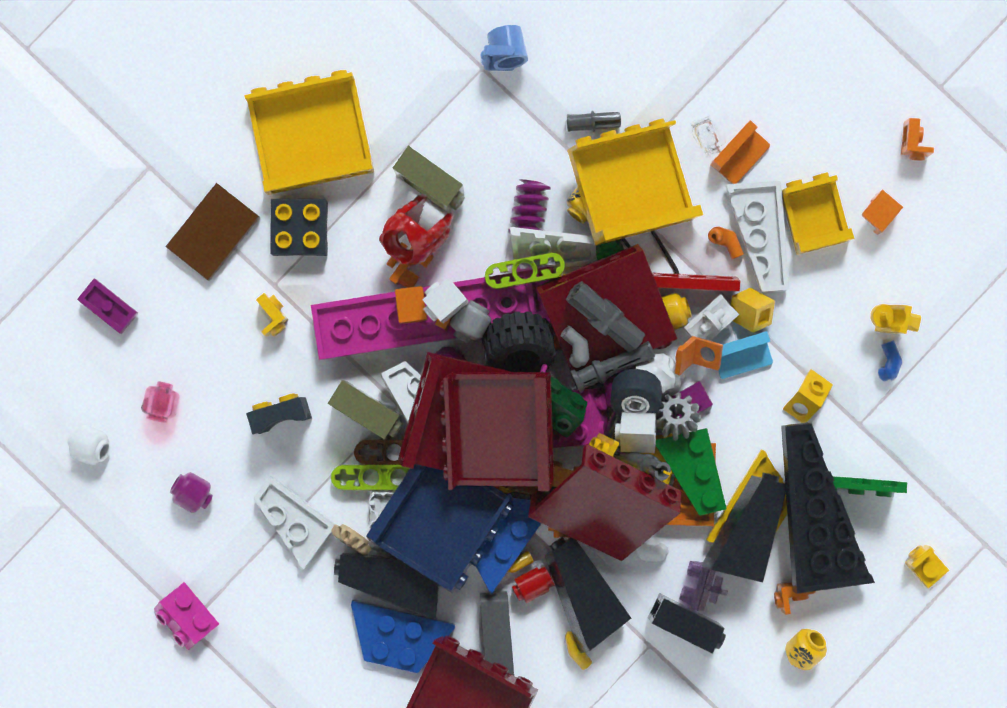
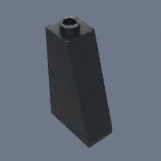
M763 473L762 478L751 476L703 560L702 567L763 583L786 494L785 484L778 482L779 476Z
M562 536L549 545L551 551L544 556L577 648L580 653L591 651L632 618L578 541L571 537L565 540Z
M342 553L340 554V559H335L334 575H338V583L425 617L436 619L439 585L397 558Z

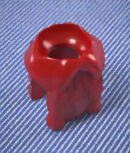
M425 194L417 195L413 201L397 209L396 213L386 221L383 231L379 236V242L386 253L404 265L414 266L424 262L446 242L450 235L451 229L449 226H451L453 219L451 212L446 214L429 230H425L418 224L421 218L420 215L424 210L423 204L428 198ZM405 234L412 246L410 250L404 248L399 242V239Z

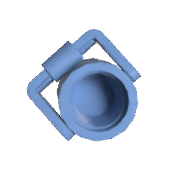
M504 25L491 30L487 34L489 45H485L484 50L480 54L481 63L484 65L485 70L513 71L528 61L520 26Z

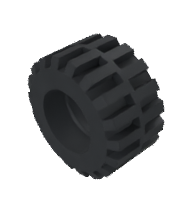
M518 311L513 314L502 315L503 317L492 320L493 323L490 324L483 336L487 366L511 372H540L543 364L547 365L546 371L549 370V366L554 364V359L556 358L551 326L546 318H542L539 314L533 315L532 312L520 313Z

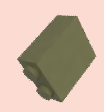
M345 380L340 382L327 403L384 440L390 436L396 437L404 424L400 421L402 418L401 414Z

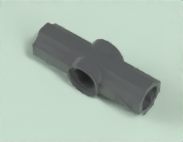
M582 281L569 291L566 298L567 302L587 317L588 322L605 336L609 335L628 352L636 349L642 343L645 333L628 320L624 313L607 298L603 299Z

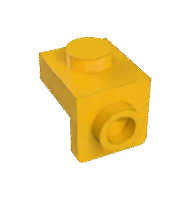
M263 293L256 301L273 321L261 332L266 337L271 334L275 337L286 328L284 323L289 319L281 311L284 305L274 294L269 297L268 294Z

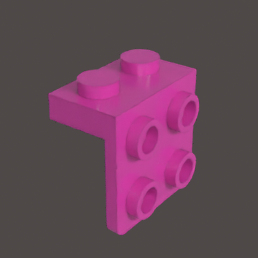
M603 388L584 389V392L580 394L588 402L584 421L567 438L553 429V448L582 446L589 444L591 439L597 437L599 433L605 435L604 432L608 425V406Z

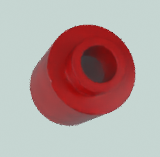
M543 566L540 569L536 567L515 578L516 584L512 586V589L518 601L524 599L527 604L550 592L549 588L555 585L546 567Z

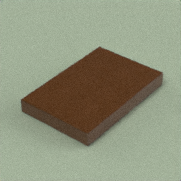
M216 182L165 247L210 281L260 219V216Z

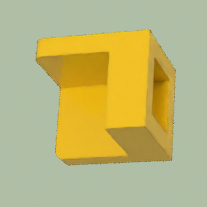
M748 288L732 295L731 307L739 314L733 322L752 333L771 325L775 300L753 288Z

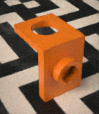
M692 336L677 349L675 374L681 375L692 364L718 371L721 365L723 345ZM708 347L713 350L715 354L713 361H707L702 357V348Z

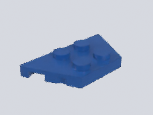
M513 498L511 503L514 507L506 519H500L496 525L499 528L497 535L491 543L486 541L481 549L484 554L476 565V569L491 594H493L542 524L528 517L531 500Z
M356 600L351 602L364 661L414 673H419L428 662L436 646L432 644L433 641L441 636H449L456 625Z

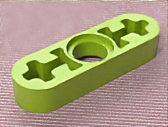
M547 253L494 263L486 269L485 280L491 288L503 289L555 279L562 275L565 263L563 258L557 253ZM550 258H553L555 263H560V267L556 268V273H551L549 269L541 270L543 276L537 277V266L534 261L540 260V266L547 265ZM522 263H527L533 268V274L528 279H522L517 275V267ZM513 265L512 274L516 281L509 282L510 276L501 278L500 284H496L495 280L489 279V276L493 275L494 269H499L500 273L509 272L507 266Z

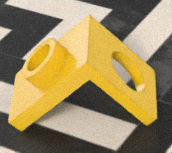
M810 369L798 391L784 405L783 410L801 423L808 422L822 407L833 384ZM794 404H803L808 409V413L802 414L797 412Z

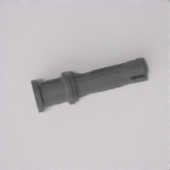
M647 341L631 352H622L602 362L594 360L590 366L578 371L573 369L570 373L578 392L581 394L585 388L597 383L604 384L608 377L655 358V354L651 344Z

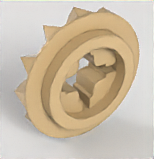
M335 524L331 529L332 534L354 551L363 555H368L372 548L368 545L369 541L352 528L341 524V526Z

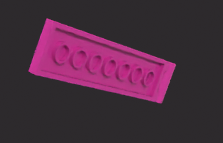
M554 267L538 268L537 277L543 276L541 270L545 269L555 273ZM533 270L517 272V275L522 279H528L533 274ZM512 273L489 276V279L495 280L496 284H500L501 278L510 276L509 282L516 281ZM485 277L453 282L469 302L472 300L490 311L488 315L491 317V320L503 317L502 315L507 313L513 314L518 311L525 313L527 311L532 312L533 315H541L542 318H546L549 324H551L536 286L553 279L503 289L491 288L486 283ZM430 286L423 287V290H424V298L427 296V295L425 294V291H426ZM395 292L311 305L319 360L459 339L453 335L456 330L451 325L445 331L436 326V321H433L429 316L428 321L400 324ZM504 298H509L512 301V305L505 308L502 306L501 301Z

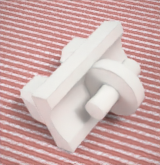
M720 294L683 328L691 337L695 336L711 341L739 314Z

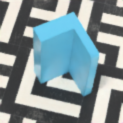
M762 332L723 344L721 365L718 370L720 378L725 379L771 365L773 359L768 346V342H770L768 332Z

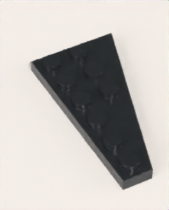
M812 423L781 425L793 592L798 594L875 583L872 574L869 573L865 564L866 559L863 551L860 550L856 541V533L842 498L834 486L832 473L828 471L824 461V453Z

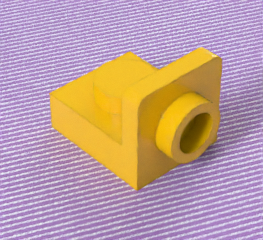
M919 545L908 554L909 559L905 564L924 586L929 589L950 570L934 553L935 550L931 546L924 545L922 547Z

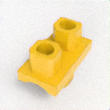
M878 304L870 313L871 322L875 326L874 331L880 333L907 334V330L918 332L922 317L921 315L911 313L912 306Z

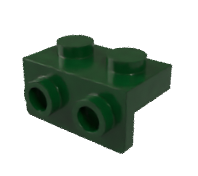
M551 377L552 426L555 431L567 438L584 421L588 402L580 394L572 392L563 386L558 379Z

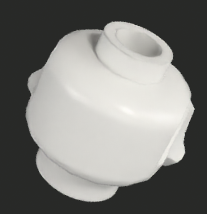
M664 353L655 354V358L639 363L636 366V369L647 370L660 380L662 395L678 390L681 386L680 380L685 378L684 372L681 375L675 374L676 363L674 359Z

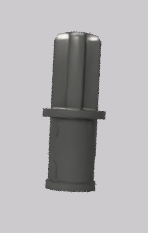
M591 110V113L567 114L568 132L592 130V132H595V129L621 127L620 112L594 113V110Z

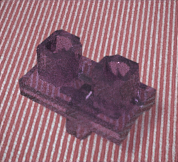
M690 561L687 575L699 578L696 589L684 585L679 599L691 605L690 609L705 611L707 601L716 604L719 594L727 596L728 590L721 588L724 577L716 575L714 580L716 571L702 567L703 562Z

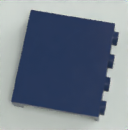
M414 464L413 469H409L366 537L373 544L453 594L455 589L461 590L469 578L466 572L470 566L476 567L484 554L481 549L486 541L491 543L497 535L499 528L496 525L500 519H506L514 507L511 503L513 497L510 493L507 495L494 486L456 485L453 490H448V481L444 480V470Z

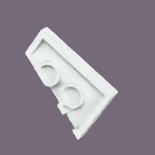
M510 227L513 260L547 253H557L563 258L565 267L586 265L596 261V246L592 236ZM553 258L548 259V264L540 266V260L534 261L537 269L560 267V263H555ZM522 263L517 267L516 272L533 270V268L527 263Z
M269 476L253 499L304 570L331 534V529L336 523L275 478Z

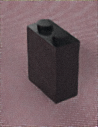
M661 593L658 594L647 617L651 624L712 654L715 648H721L726 638V634L723 633L725 628L719 622Z

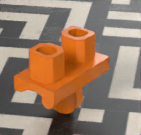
M400 242V244H401L404 248H407V247H408V246H407L406 244H404L403 242ZM430 255L424 262L419 264L427 268L434 259V255ZM391 256L386 265L393 269L397 260ZM400 263L389 280L395 285L401 284L409 288L414 287L420 277L409 270L411 265Z

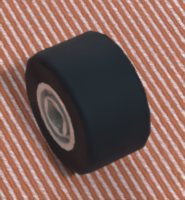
M628 369L619 373L614 378L611 388L610 404L612 410L619 417L622 416V412L657 414L661 407V382L653 373L647 370Z

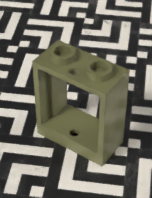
M409 145L392 167L398 178L419 193L427 195L430 201L447 213L452 208L456 211L465 200L464 186L461 182Z

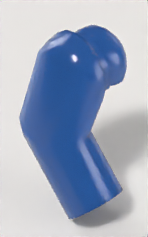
M894 340L881 345L887 359L885 367L878 369V376L882 381H888L889 379L893 381L897 378L902 365V358Z

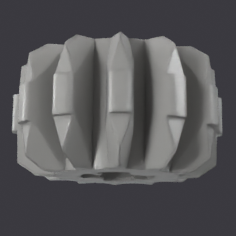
M678 392L676 393V398L672 399L667 394L665 395V402L661 401L660 410L656 414V429H663L662 435L664 437L672 433L673 440L676 441L678 440V434H682L687 439L689 431H697L698 425L696 423L701 421V415L697 413L699 405L697 403L691 404L692 398L690 395L681 399V393ZM674 414L676 417L677 414H681L682 418H679V416H677V419L672 418V415Z

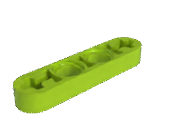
M340 465L332 471L331 482L334 487L341 490H396L399 485H395L391 481L392 472L400 469L407 474L410 468L402 467L401 465ZM341 469H345L348 475H355V469H360L358 476L360 486H355L356 480H348L346 485H341V480H336V475L341 474ZM369 469L377 471L379 480L375 485L365 483L363 479L365 471Z

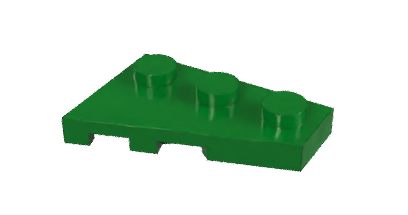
M707 428L699 429L696 432L690 431L687 439L682 434H678V440L676 441L673 440V436L656 440L655 446L666 463L669 464L671 471L699 516L727 509Z
M833 476L836 491L837 488L848 489V494L864 495L865 490L875 491V496L892 497V492L907 494L908 482Z

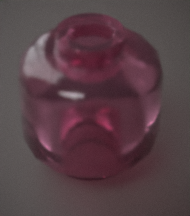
M157 381L156 386H148L145 389L141 411L146 414V419L167 423L168 419L176 417L180 394L172 390L173 384Z

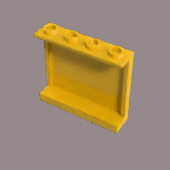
M338 70L332 72L331 77L320 79V76H310L305 78L303 83L282 82L277 84L275 89L267 90L266 87H259L250 90L251 94L244 95L249 107L261 164L264 192L267 195L374 173L357 87L352 72L347 73V70Z
M664 118L649 122V126L641 128L640 124L625 128V132L616 134V130H611L600 134V138L594 140L591 139V136L582 137L575 140V145L567 150L595 246L692 221L704 215L701 204L692 205L670 128L676 125V120L665 122Z

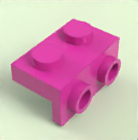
M185 582L154 607L155 616L158 621L164 626L167 625L174 633L173 638L181 647L185 646L187 650H190L219 625V622Z

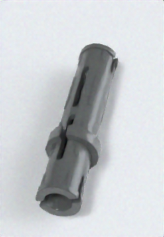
M621 445L616 449L620 455H613L614 458L658 480L663 481L669 477V475L663 473L664 470L671 472L669 464L659 461L657 457L638 452H621Z

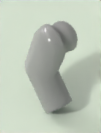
M568 326L561 333V337L573 347V354L569 358L570 364L573 367L579 368L586 365L589 360L588 341L571 326Z

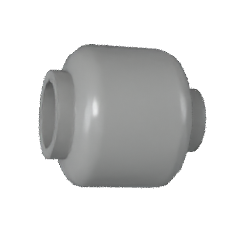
M470 300L450 320L451 327L456 330L453 335L466 343L470 339L480 341L492 322L491 317L488 315L490 311Z

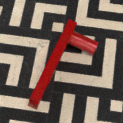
M652 272L658 288L740 291L741 280L737 276Z

